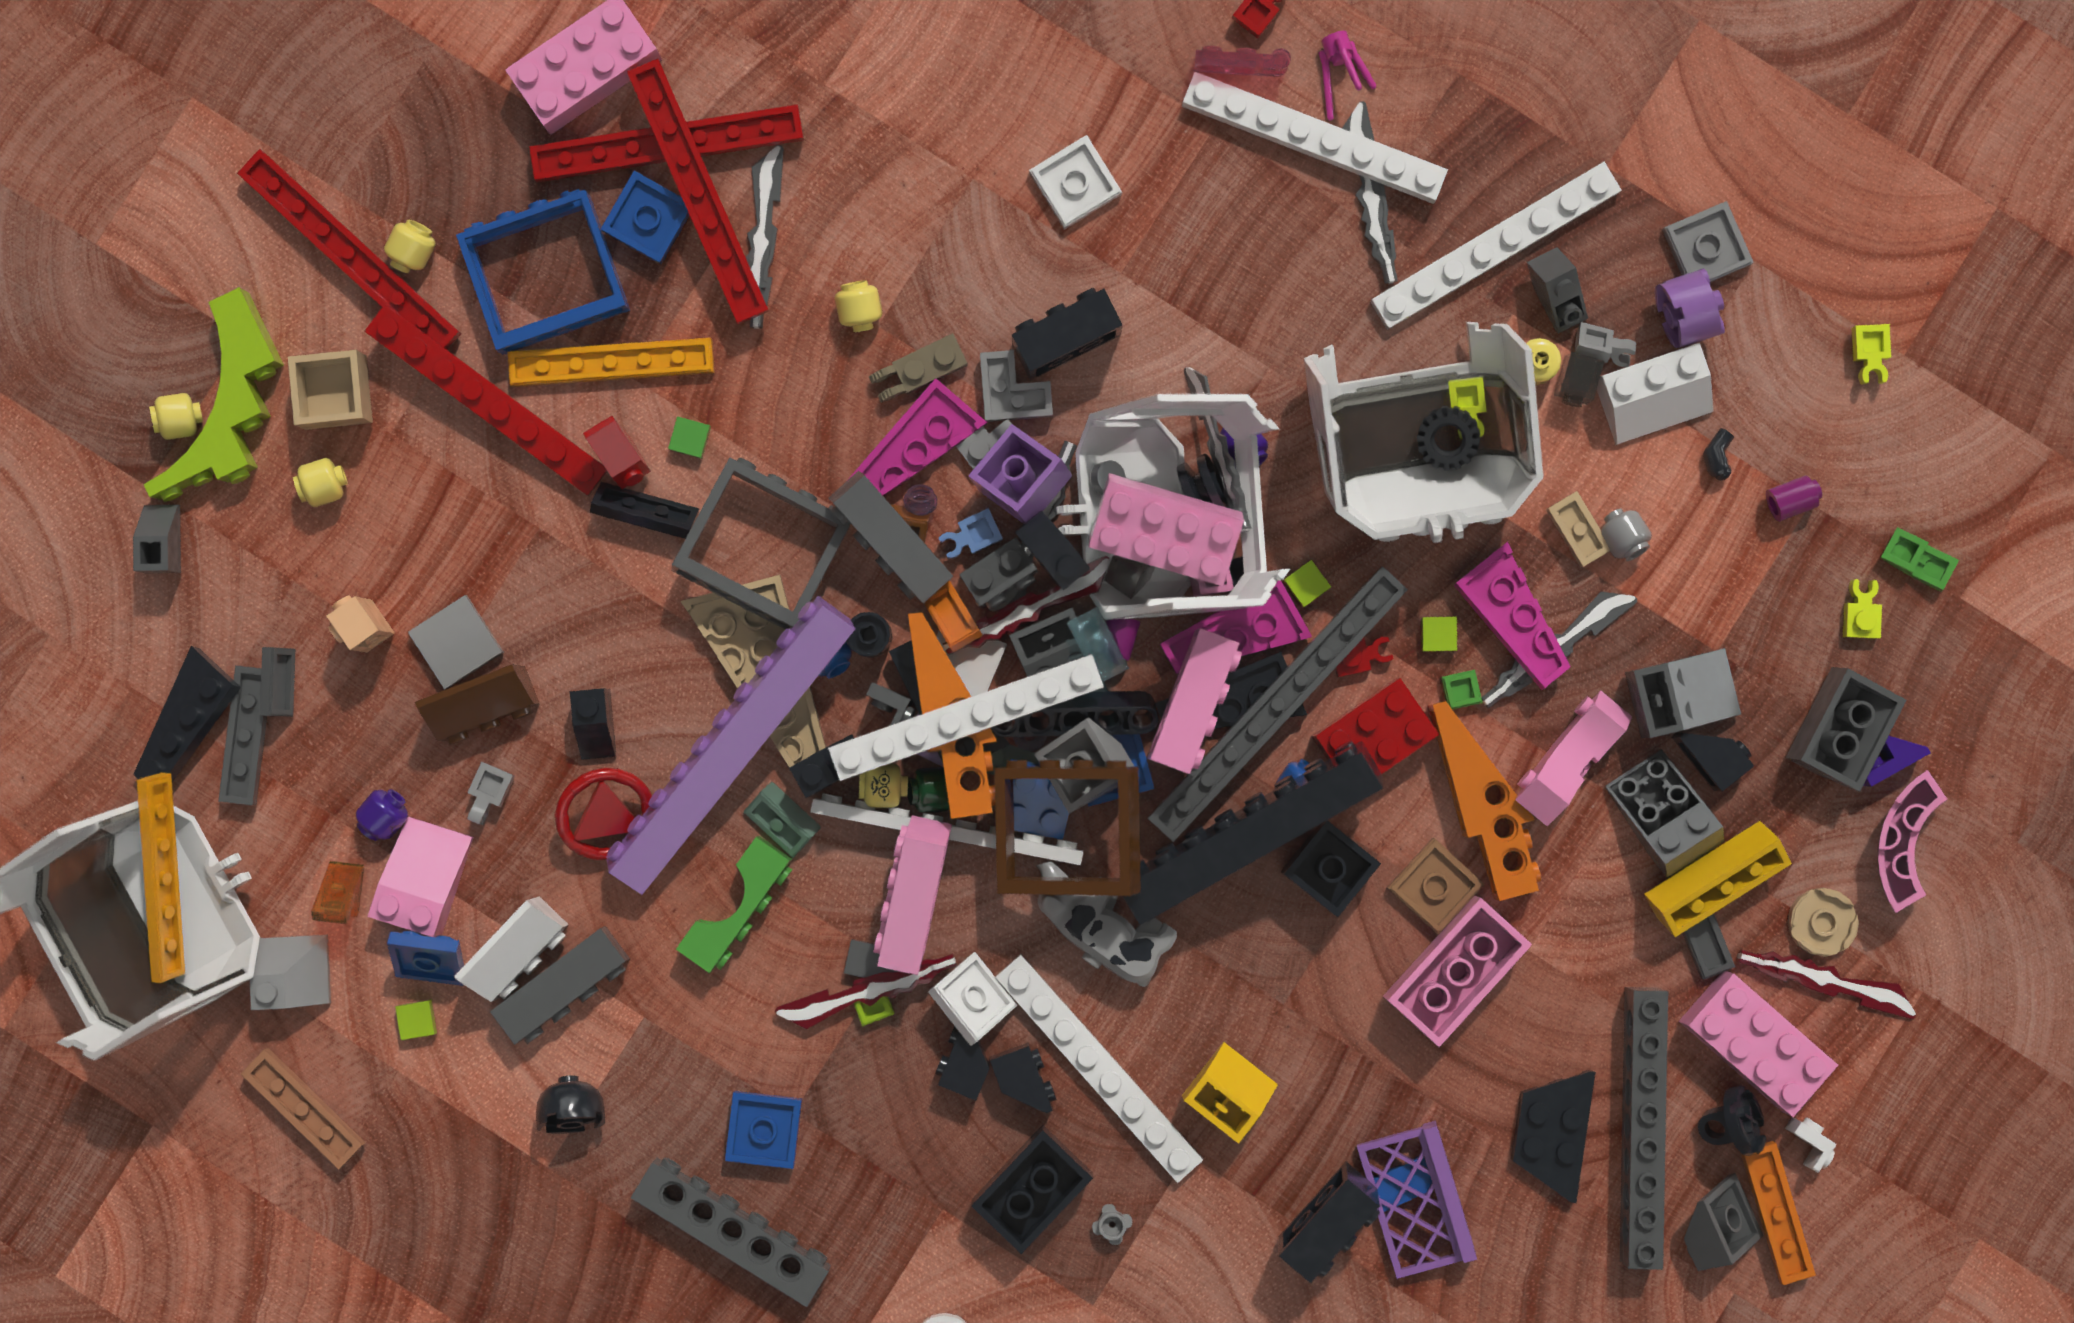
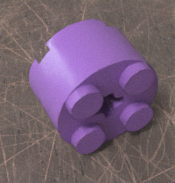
M1704 268L1656 285L1655 300L1657 310L1664 313L1666 322L1662 323L1669 341L1675 348L1685 347L1725 333L1724 324L1719 315V311L1724 309L1723 298L1718 290L1712 291L1708 273Z

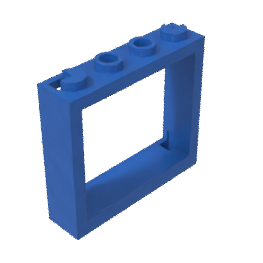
M586 190L564 191L560 194L561 198L551 202L547 200L535 201L528 205V210L519 213L507 211L497 215L496 221L485 225L483 222H476L471 224L472 227L464 229V232L456 234L495 349L500 354L505 355L509 351H516L631 311L604 233L601 230L591 196ZM583 210L613 295L505 332L476 247Z

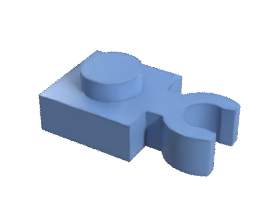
M989 508L958 522L962 532L957 534L946 532L939 537L941 543L949 539L956 542L955 550L946 554L948 559L958 557L966 546H969L972 554L1003 540Z

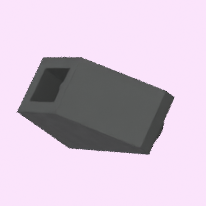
M1558 247L1527 262L1533 288L1558 334L1588 319L1577 269Z
M144 505L133 535V571L146 574L181 573L180 505Z

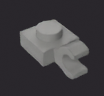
M1581 322L1576 334L1574 355L1605 363L1611 357L1617 366L1629 367L1631 355H1634L1636 352V342L1629 339L1614 338V330Z
M1008 419L1005 420L990 434L982 426L956 446L973 470L1009 428L1011 422Z
M481 762L468 790V794L477 798L468 814L467 820L484 825L491 804L499 807L502 806L515 775Z

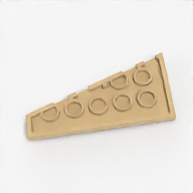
M781 575L742 585L790 610ZM715 593L681 601L737 688L744 682H750L756 674L755 668L759 661L766 655L770 657L778 647L776 645L778 638L785 631V629ZM810 686L770 735V738L789 767L826 748Z

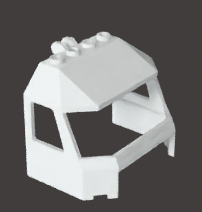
M1157 394L1089 415L1075 452L1079 505L1057 506L1056 512L1061 516L1080 514L1081 526L1063 525L1058 529L1064 536L1081 535L1083 560L1087 564L1103 556L1110 558V563L1099 592L1090 595L1105 620L1167 617L1263 606L1272 595L1270 591L1278 580H1283L1290 569L1267 572L1257 444L1258 434L1279 430V428L1271 419L1266 420L1256 409V402L1248 394ZM1171 416H1213L1234 439L1236 470L1240 477L1241 489L1245 495L1247 515L1252 529L1241 533L1244 574L1228 596L1181 598L1191 585L1188 576L1089 547V537L1102 495L1095 491L1091 483V472L1096 464L1108 460L1116 461L1124 469L1126 478L1184 495L1177 475V466L1185 463L1184 446L1158 418Z

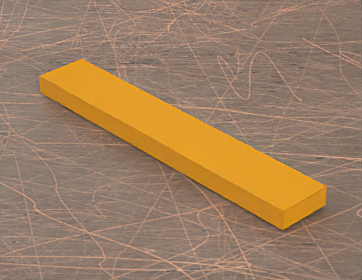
M712 338L508 352L511 387L715 373Z
M158 773L137 779L151 982L163 983L185 974L172 777L170 773Z

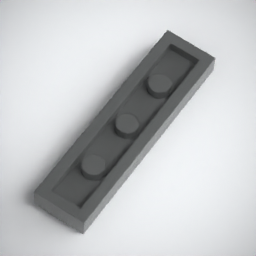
M235 665L234 681L241 688L230 704L218 801L256 805L267 716H260L261 668Z

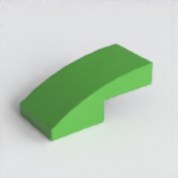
M1897 527L1881 559L1918 581L1942 592L1959 560L1929 546V542Z

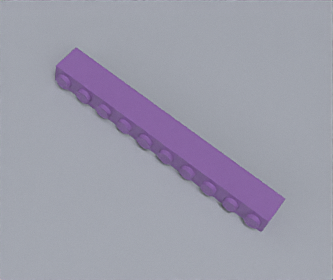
M820 596L813 603L809 601L803 606L798 614V622L791 630L787 628L780 635L776 643L778 647L770 657L766 655L759 661L755 668L756 674L749 683L744 682L739 686L733 697L734 702L727 710L722 709L716 715L712 722L713 728L706 737L702 735L696 740L691 748L692 754L686 762H680L676 765L670 774L671 780L664 789L659 788L652 795L648 804L650 807L642 816L637 815L632 820L627 830L629 833L622 842H615L609 849L606 858L608 871L611 875L642 895L854 632L855 627L851 619Z

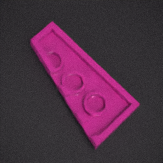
M935 378L849 479L856 472L860 471L884 497L960 444L982 426L987 425V422Z
M1506 542L1456 582L1454 587L1539 688L1543 690L1571 666L1552 629L1548 627L1541 613L1542 609L1537 599H1534L1526 584L1527 579L1521 567L1518 568L1512 556L1513 551L1509 543Z
M1278 580L1270 591L1272 595L1263 606L1218 611L1159 645L1177 674L1181 669L1193 634L1199 628L1238 642L1237 651L1242 652V656L1311 638L1312 635L1282 581Z

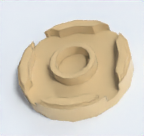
M1817 888L1808 890L1797 897L1790 907L1787 922L1789 933L1797 946L1807 953L1826 957L1842 952L1851 945L1857 935L1859 926L1858 915L1850 899L1839 891Z

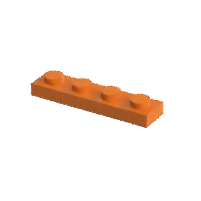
M1774 1141L1765 1143L1763 1151L1759 1154L1750 1156L1741 1154L1779 1283L1786 1285L1816 1276L1777 1143Z

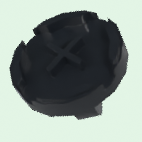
M1742 1085L1727 1089L1723 1098V1106L1707 1110L1698 1123L1699 1134L1707 1143L1713 1145L1734 1143L1739 1152L1746 1156L1759 1154L1763 1151L1766 1143V1136L1760 1135V1127L1764 1126V1117L1760 1105L1754 1094L1749 1089L1745 1090V1086ZM1711 1120L1720 1122L1724 1126L1725 1132H1714L1710 1129L1708 1122Z

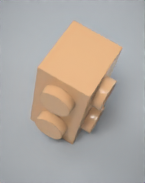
M348 595L337 601L332 606L334 611L327 615L331 622V625L328 626L331 634L339 643L344 642L349 650L367 653L395 634L375 603L370 599L357 596L351 598Z

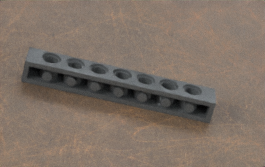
M1625 987L1619 1261L1628 1269L1663 1270L1668 991L1652 987Z

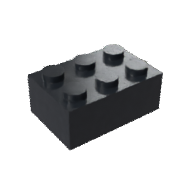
M1095 288L1086 290L1076 297L1078 300L1076 303L1068 307L1061 303L1046 311V318L1036 323L1033 319H1029L1015 327L1016 332L1011 335L1012 346L1030 381L1121 336L1123 324L1105 289L1096 292Z
M1042 1125L972 1198L971 1207L1022 1254L1093 1179V1173L1057 1137Z
M1345 1161L1278 1236L1279 1257L1310 1284L1317 1276L1323 1278L1334 1264L1332 1259L1340 1250L1343 1253L1347 1252L1357 1239L1355 1234L1363 1225L1369 1227L1380 1214L1378 1210L1380 1203L1377 1187Z

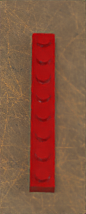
M657 58L627 71L737 324L739 325L769 312L659 59Z
M798 104L686 122L701 157L804 141ZM651 127L529 146L534 180L536 182L666 162Z
M259 149L237 172L242 179L381 307L384 304L445 349H448L462 334L263 150Z
M383 305L365 329V333L587 496L592 493L606 474L607 470L603 464L387 305Z

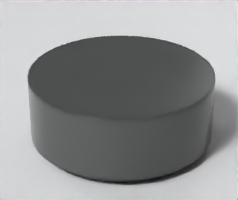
M1116 461L1100 462L1092 469L1091 483L1097 493L1103 494L1109 473L1126 478L1124 469Z

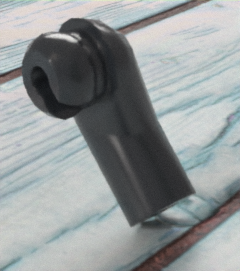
M1723 428L1718 430L1703 452L1707 472L1719 481L1726 480L1732 471L1725 450L1734 439V436Z

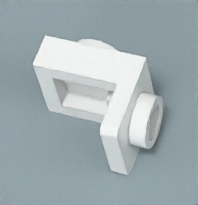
M1792 1117L1785 1129L1813 1146L1803 1165L1818 1173L1821 1168L1825 1169L1833 1160L1835 1154L1833 1149L1837 1144L1823 1136L1821 1133L1824 1128L1806 1117L1802 1122Z

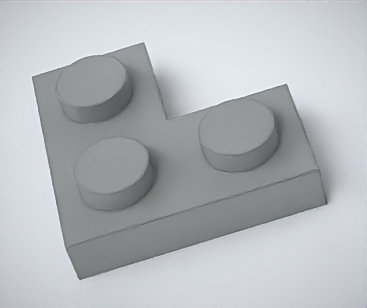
M1014 350L980 353L986 422L1053 417L1050 381L1016 384Z

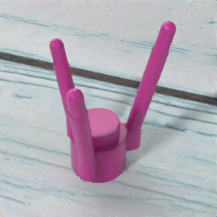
M1346 31L1334 32L1321 40L1324 50L1318 53L1322 63L1325 105L1329 121L1334 119L1329 62L1332 61L1333 66L1345 64L1356 90L1359 91L1362 89V85L1351 61L1353 59L1371 89L1376 88V83L1359 56L1354 41L1349 40Z

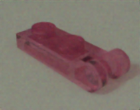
M1204 46L1202 50L1195 51L1193 72L1280 77L1287 72L1291 55L1283 48L1274 50L1272 54H1257L1256 50L1252 48H1238L1236 52H1224L1218 46Z

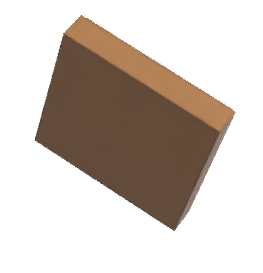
M1432 838L1387 888L1439 935L1485 884L1435 838Z

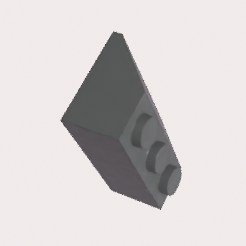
M1832 667L1785 758L1817 775L1860 792L1907 700L1849 668Z

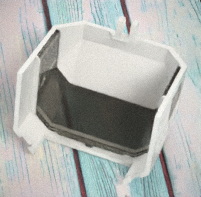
M1466 322L1470 361L1338 383L1333 345L1324 348V356L1320 358L1317 354L1304 358L1309 405L1324 491L1337 514L1374 540L1394 541L1399 539L1400 535L1413 533L1417 536L1430 534V538L1434 543L1442 542V528L1450 529L1452 536L1455 539H1460L1464 537L1463 529L1468 527L1470 523L1495 524L1501 522L1502 518L1512 517L1544 477L1532 349L1508 324L1495 323L1491 325V330L1479 329L1478 322ZM1483 376L1487 412L1477 413V417L1484 424V435L1480 437L1476 455L1472 457L1471 462L1467 465H1462L1457 470L1451 468L1449 471H1443L1444 468L1438 467L1436 469L1432 467V464L1429 461L1426 462L1423 459L1422 453H1419L1417 435L1422 420L1434 409H1441L1442 406L1451 408L1448 381ZM1443 426L1435 434L1436 444L1445 451L1455 450L1462 443L1458 429L1454 426Z
M138 801L56 829L0 868V914L18 907L22 908L86 1026L85 1029L69 1035L56 1043L67 1048L75 1046L83 1050V1055L92 1060L99 1059L214 1002L254 976L260 936L234 890L251 880L252 877L249 872H242L229 881L224 870L237 865L242 860L239 853L228 856L219 862L195 817L175 806L174 820L185 974L166 982H151Z

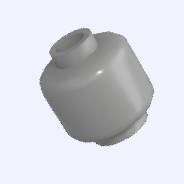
M1620 508L1604 518L1606 524L1602 527L1601 532L1610 552L1615 558H1625L1626 561H1631L1650 548L1648 543L1652 538L1651 531L1637 511L1623 512Z

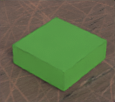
M677 416L668 449L702 459L711 426Z
M1475 670L1440 677L1445 701L1451 709L1483 703Z

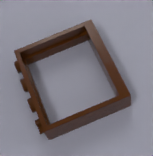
M1007 760L1005 767L995 768L997 894L1132 896L1141 892L1138 766H1126V760H1106V766H1093V760H1072V766H1060V760H1039V766H1027V760ZM1013 779H1118L1120 878L1015 876Z

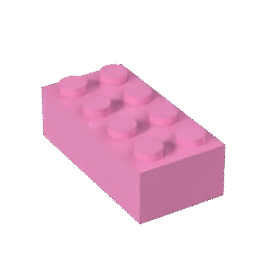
M607 0L505 70L551 135L630 82L627 71L657 58L660 61L662 58L623 0Z
M1109 473L1089 537V547L1223 586L1244 523L1243 513Z
M1201 628L1195 630L1148 753V759L1188 774L1191 773L1192 768L1199 769L1205 754V750L1200 748L1204 736L1211 737L1217 722V717L1212 716L1216 704L1224 703L1230 685L1225 683L1228 672L1236 671L1242 656V652L1237 651L1238 642Z
M912 815L909 825H902L895 846L893 868H891L887 884L888 893L881 913L880 921L882 922L873 953L880 954L878 967L914 975L919 974L952 824Z
M1473 896L1383 997L1427 1038L1440 1047L1532 944L1482 898Z
M1728 971L1720 973L1679 1020L1684 1027L1774 1106L1791 1117L1797 1114L1838 1066L1740 978Z

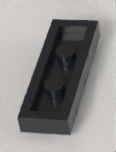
M601 482L591 501L590 513L686 539L699 515L700 508L626 488L621 489L619 486Z

